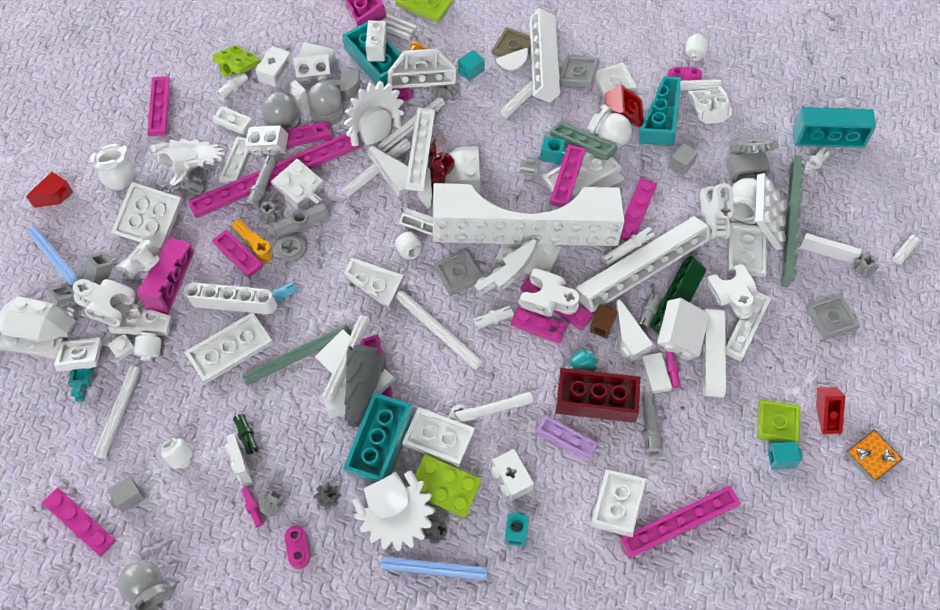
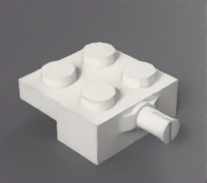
M298 159L271 181L272 185L285 196V200L297 210L310 199L316 205L322 202V199L316 194L323 189V180Z

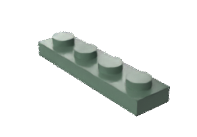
M561 121L550 130L551 137L564 139L565 143L572 146L586 148L585 152L606 161L618 151L616 144Z

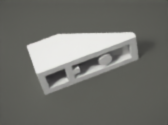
M371 146L368 156L396 196L400 197L410 191L405 190L408 166Z
M618 300L615 310L618 311L616 324L620 352L625 359L627 358L632 363L642 358V356L649 354L653 344L622 301Z

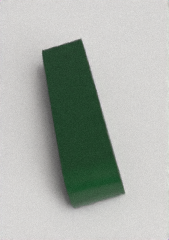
M689 256L683 261L650 322V328L658 335L660 334L667 302L682 298L690 303L706 273V267L694 256Z

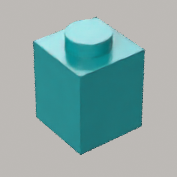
M472 50L458 60V72L462 77L470 81L484 72L485 60Z
M797 441L772 443L767 450L771 470L796 468L802 460V451L798 448Z

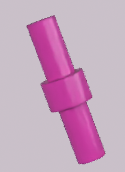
M665 351L668 363L666 365L667 372L671 376L673 388H679L681 384L678 375L680 372L678 363L675 362L673 352Z
M244 487L241 489V493L246 502L245 508L248 514H251L255 526L261 527L264 523L258 511L260 509L259 505L253 499L249 487Z

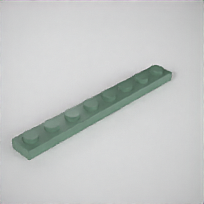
M799 155L794 156L790 165L785 226L786 241H784L781 286L787 288L791 281H795L797 273L794 270V265H796L798 254H795V249H797L799 244L796 234H798L800 229V223H797V219H799L801 214V208H798L802 199V193L799 192L803 185L801 174L804 171L802 156Z

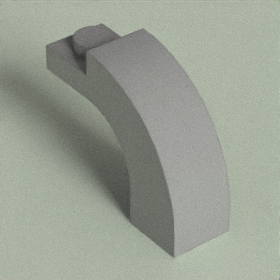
M104 252L88 255L85 258L83 269L77 275L78 280L86 279L100 285L104 279L109 278L114 263ZM68 282L47 288L46 295L56 307L69 303L72 307L78 305L74 301L73 285H70Z

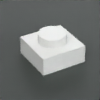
M125 334L107 344L119 361L134 352V346Z

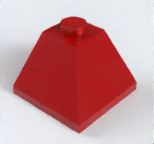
M622 84L605 93L604 104L610 107L613 113L625 116L630 123L640 128L643 126L644 115L641 98Z

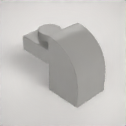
M342 69L341 80H324L333 83L339 88L342 102L349 101L358 95V90L360 89L359 69Z

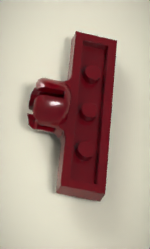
M435 138L430 144L428 167L431 177L432 205L434 183L445 184L446 175L455 167L454 158L449 153H446L443 157L442 139Z

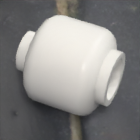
M694 34L687 39L686 55L691 57V60L698 61L707 55L709 42L704 35Z
M405 232L396 239L395 248L402 258L410 260L420 255L422 244L415 234Z
M141 333V336L135 338L134 354L140 356L141 361H153V358L160 356L161 339L157 337V334Z
M172 438L162 446L161 457L172 469H183L191 463L190 459L193 451L184 440Z

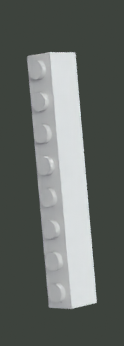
M693 216L576 287L575 290L579 293V303L591 313L598 309L599 304L604 306L710 240L709 225Z

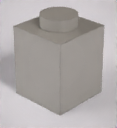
M683 143L671 156L669 167L684 176L695 163L698 151Z
M131 476L107 489L110 494L108 498L109 503L113 509L118 508L122 513L145 500Z

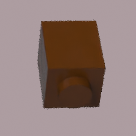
M599 304L591 323L590 333L608 339L618 311L609 306Z

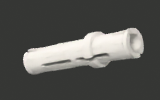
M647 227L637 235L633 234L629 240L603 255V261L611 258L605 264L610 266L635 248L642 247L644 242L655 237L654 232L646 235L652 229Z

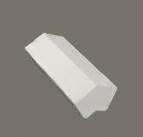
M408 208L402 212L399 224L433 236L432 217Z

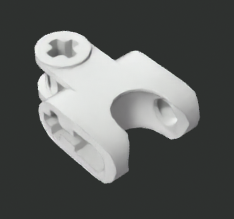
M726 183L716 185L715 187H704L700 194L701 215L706 224L709 225L710 240H714L715 237L728 239L731 233L729 218L733 214L732 187ZM722 188L726 191V195L721 198L720 193ZM708 191L712 193V200L707 197Z
M150 240L142 241L135 248L134 252L123 260L116 269L126 279H133L139 272L150 270L159 261L160 258L156 255L160 250Z
M743 264L734 266L735 277L731 280H722L716 274L708 276V287L720 307L729 304L735 315L741 319L749 318L754 314L752 295L757 293V288Z
M540 269L532 270L530 282L541 290L537 293H522L518 301L522 308L545 316H551L554 310L568 315L574 314L578 310L579 293L574 289L564 287L566 281L562 277Z
M80 279L73 284L74 301L78 305L86 307L85 314L94 320L114 327H118L123 319L121 312L112 306L117 303L130 305L137 296L132 288L108 279H104L100 285L86 279Z

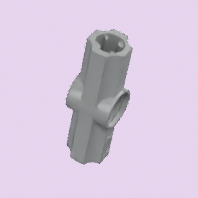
M322 203L307 210H295L290 217L273 223L272 227L277 238L281 239L295 232L304 233L308 231L310 226L329 219V214Z

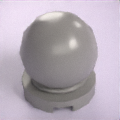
M317 82L310 88L307 101L310 106V116L315 123L327 121L330 126L341 121V116L344 113L341 92L331 82Z
M273 92L265 98L262 103V115L265 126L281 125L284 130L296 128L300 124L296 103L290 95L282 92Z
M139 560L131 562L118 577L117 586L119 592L126 602L131 603L129 610H159L163 607L161 603L166 598L171 600L174 595L170 585L163 583L160 569L149 561Z

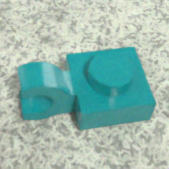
M93 367L71 370L68 384L70 387H73L71 396L75 397L76 402L84 401V388L91 387L94 373Z

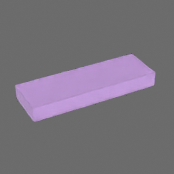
M544 415L535 431V434L588 462L599 444L547 415Z

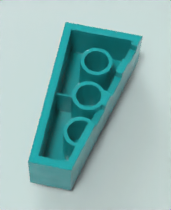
M663 76L655 99L652 101L643 126L639 130V144L675 146L681 77Z

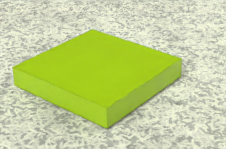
M760 399L758 403L757 439L779 443L797 441L798 445L800 406Z

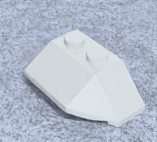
M439 49L403 51L388 71V84H392V89L455 84L456 67Z
M458 147L449 153L454 158L455 167L446 175L445 184H471L481 196L478 147Z
M19 296L4 305L0 311V331L3 335L36 342L68 337L76 325V320L59 307H56L55 304Z

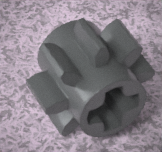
M329 482L324 487L319 485L317 487L319 493L313 496V498L317 499V507L323 506L325 510L330 508V504L335 507L338 504L336 499L341 497V494L337 491L338 486L334 487Z
M439 516L430 517L429 520L432 522V527L422 528L426 536L424 539H429L430 543H438L440 540L445 539L444 536L448 530L445 520L439 521Z

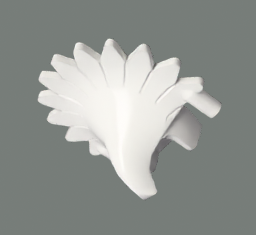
M381 81L377 83L376 87L372 83H368L367 92L359 89V99L351 98L350 101L353 108L345 111L350 116L344 122V125L350 127L346 135L351 137L352 146L359 145L358 132L362 142L366 145L386 139L391 132V118H394L395 128H400L402 126L401 116L404 114L402 110L398 109L403 104V100L397 99L399 91H392V84L390 83L384 87Z
M181 139L179 142L169 140V143L160 142V144H155L151 147L153 152H157L158 163L168 162L172 164L174 177L169 184L174 187L180 185L186 176L189 177L196 167H203L204 164L214 165L215 161H222V157H225L224 149L218 148L217 144L209 145L208 141L199 143L197 139L192 141Z
M412 470L404 474L410 484L408 487H405L396 472L365 487L364 491L369 507L365 508L359 497L352 500L357 511L354 517L365 521L360 531H371V543L381 538L383 549H387L393 543L395 549L400 551L403 547V542L410 548H413L415 546L414 537L420 540L426 537L422 528L432 527V522L426 516L434 513L435 510L425 504L432 495L420 493L424 482H418Z

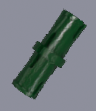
M238 414L239 420L236 416L233 418V422L238 430L237 436L242 440L246 454H254L252 449L255 452L259 450L253 437L254 431L249 427L245 414Z

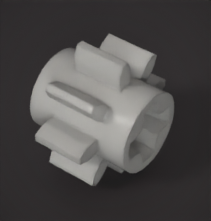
M527 157L526 161L522 160L520 174H524L523 179L532 180L533 176H538L540 163L535 162L536 158Z
M193 174L191 178L186 176L181 183V188L184 189L183 193L191 198L194 195L199 196L204 189V184L201 183L202 179Z
M272 200L270 202H262L261 208H257L260 221L265 220L266 224L276 223L277 217H281L279 205H274Z
M870 253L861 254L853 263L856 266L855 272L862 275V277L866 275L872 276L879 267L876 264L877 258L870 255Z
M276 490L267 491L266 494L262 493L258 500L260 502V511L270 517L276 516L277 513L281 514L285 507L283 495Z

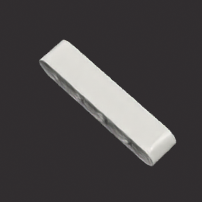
M190 283L184 288V295L190 304L197 308L271 314L277 309V302L272 293L267 289L204 283Z
M704 309L710 315L702 344L703 396L724 398L726 393L725 311Z

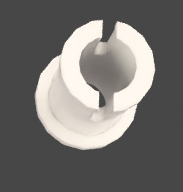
M821 148L815 155L809 158L810 167L814 169L820 168L824 160L830 156L829 150L823 154L826 148Z

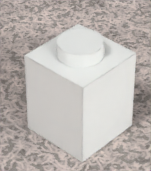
M345 386L339 388L333 402L326 401L323 397L330 419L345 414Z

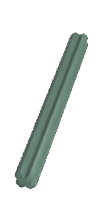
M345 324L243 374L242 377L245 384L250 385L324 348L342 330L350 335V328Z

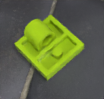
M236 45L213 54L212 61L220 64V71L226 77L235 73L240 75L261 63L260 58Z

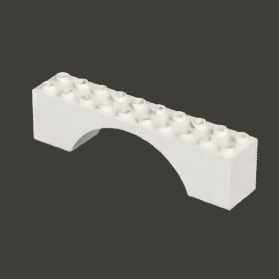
M434 183L433 242L522 244L527 240L535 239L537 245L618 246L624 225L620 188L582 187L576 198L559 209L545 213L527 214L508 211L491 204L481 197L471 184Z

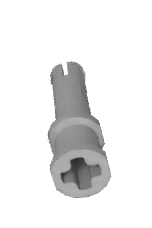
M266 157L255 185L250 188L251 193L248 200L244 202L248 208L253 210L260 208V202L266 195L265 188L277 163L275 158Z
M646 395L642 397L645 421L643 439L646 440L645 455L648 457H658L663 454V449L660 445L662 435L657 426L655 397Z

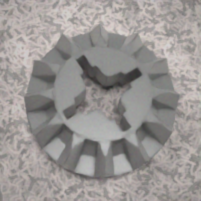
M456 80L455 84L444 85L445 87L447 86V89L441 88V85L431 86L432 95L444 100L454 97L458 91Z
M288 235L277 242L275 251L280 260H285L287 263L289 261L296 262L298 258H302L305 252V243L298 236ZM293 244L294 250L289 254L287 249H290Z

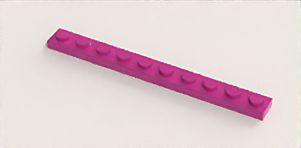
M344 134L276 163L266 188L273 186L271 181L296 159L300 160L309 169H312L360 148V143L358 146H352L351 137ZM261 170L187 201L195 218L249 196L251 193L250 188L255 185Z

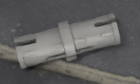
M650 293L647 304L642 309L643 314L638 323L642 330H644V327H646L645 331L650 329V322L662 298L657 293L655 297H653L654 293Z

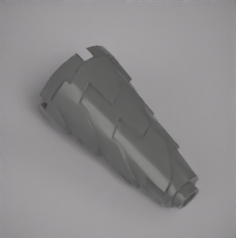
M351 345L348 346L346 355L347 384L344 401L345 421L348 422V426H360L373 392L376 390L380 375L383 373L387 361V352L382 351V355H379L377 348L354 345L352 349Z

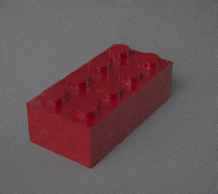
M560 368L555 414L636 423L639 414L641 377Z

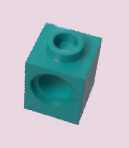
M544 136L540 161L561 164L562 157L564 158L567 147H564L565 140Z
M522 512L508 513L504 544L526 546L529 516H525ZM517 524L522 527V530L515 532L511 527Z

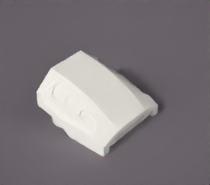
M722 87L688 91L689 100L693 104L698 119L703 123L723 122L732 115V107L727 93Z

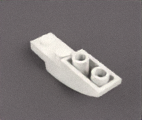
M527 240L517 250H511L506 253L502 259L504 267H497L493 270V274L488 277L484 276L476 282L477 284L474 286L478 295L482 296L494 287L501 292L511 285L523 273L533 258L537 249L536 240Z

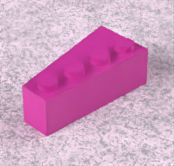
M344 0L357 27L370 20L381 21L386 17L384 4L380 0Z
M169 238L158 256L160 258L159 261L150 269L137 291L146 310L151 309L169 315L194 254L191 242Z

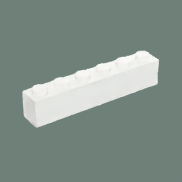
M538 8L530 17L533 96L551 103L560 94L556 17L554 14Z

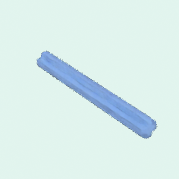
M37 227L29 229L28 233L65 280L70 285L78 281L75 273Z
M383 557L381 560V568L384 570L476 580L487 579L488 570L486 567Z

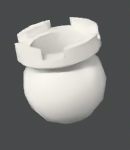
M602 105L600 107L602 111L599 115L597 113L594 114L587 129L590 130V134L616 144L617 148L626 145L632 134L630 121L621 114H611L612 109Z
M110 144L102 147V151L97 155L95 153L92 154L91 162L93 167L98 170L99 180L106 188L113 191L124 190L134 181L135 169L128 159L129 154L125 146L120 147L119 144Z
M743 178L732 186L733 214L729 220L732 222L738 220L744 222V224L753 225L756 223L757 180Z

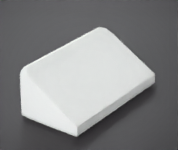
M303 42L299 57L328 54L330 68L336 58L334 49Z
M427 167L424 192L418 191V198L427 208H430L432 203L429 167Z

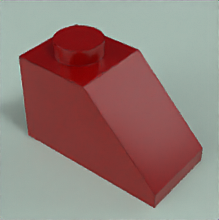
M50 172L26 195V198L34 208L58 205L67 199L73 191L66 180L54 172Z
M837 387L817 388L816 409L822 434H843L846 396Z

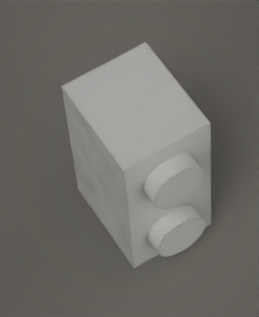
M766 152L735 153L730 155L726 165L732 183L743 178L757 180V175L765 173L768 176L771 169Z

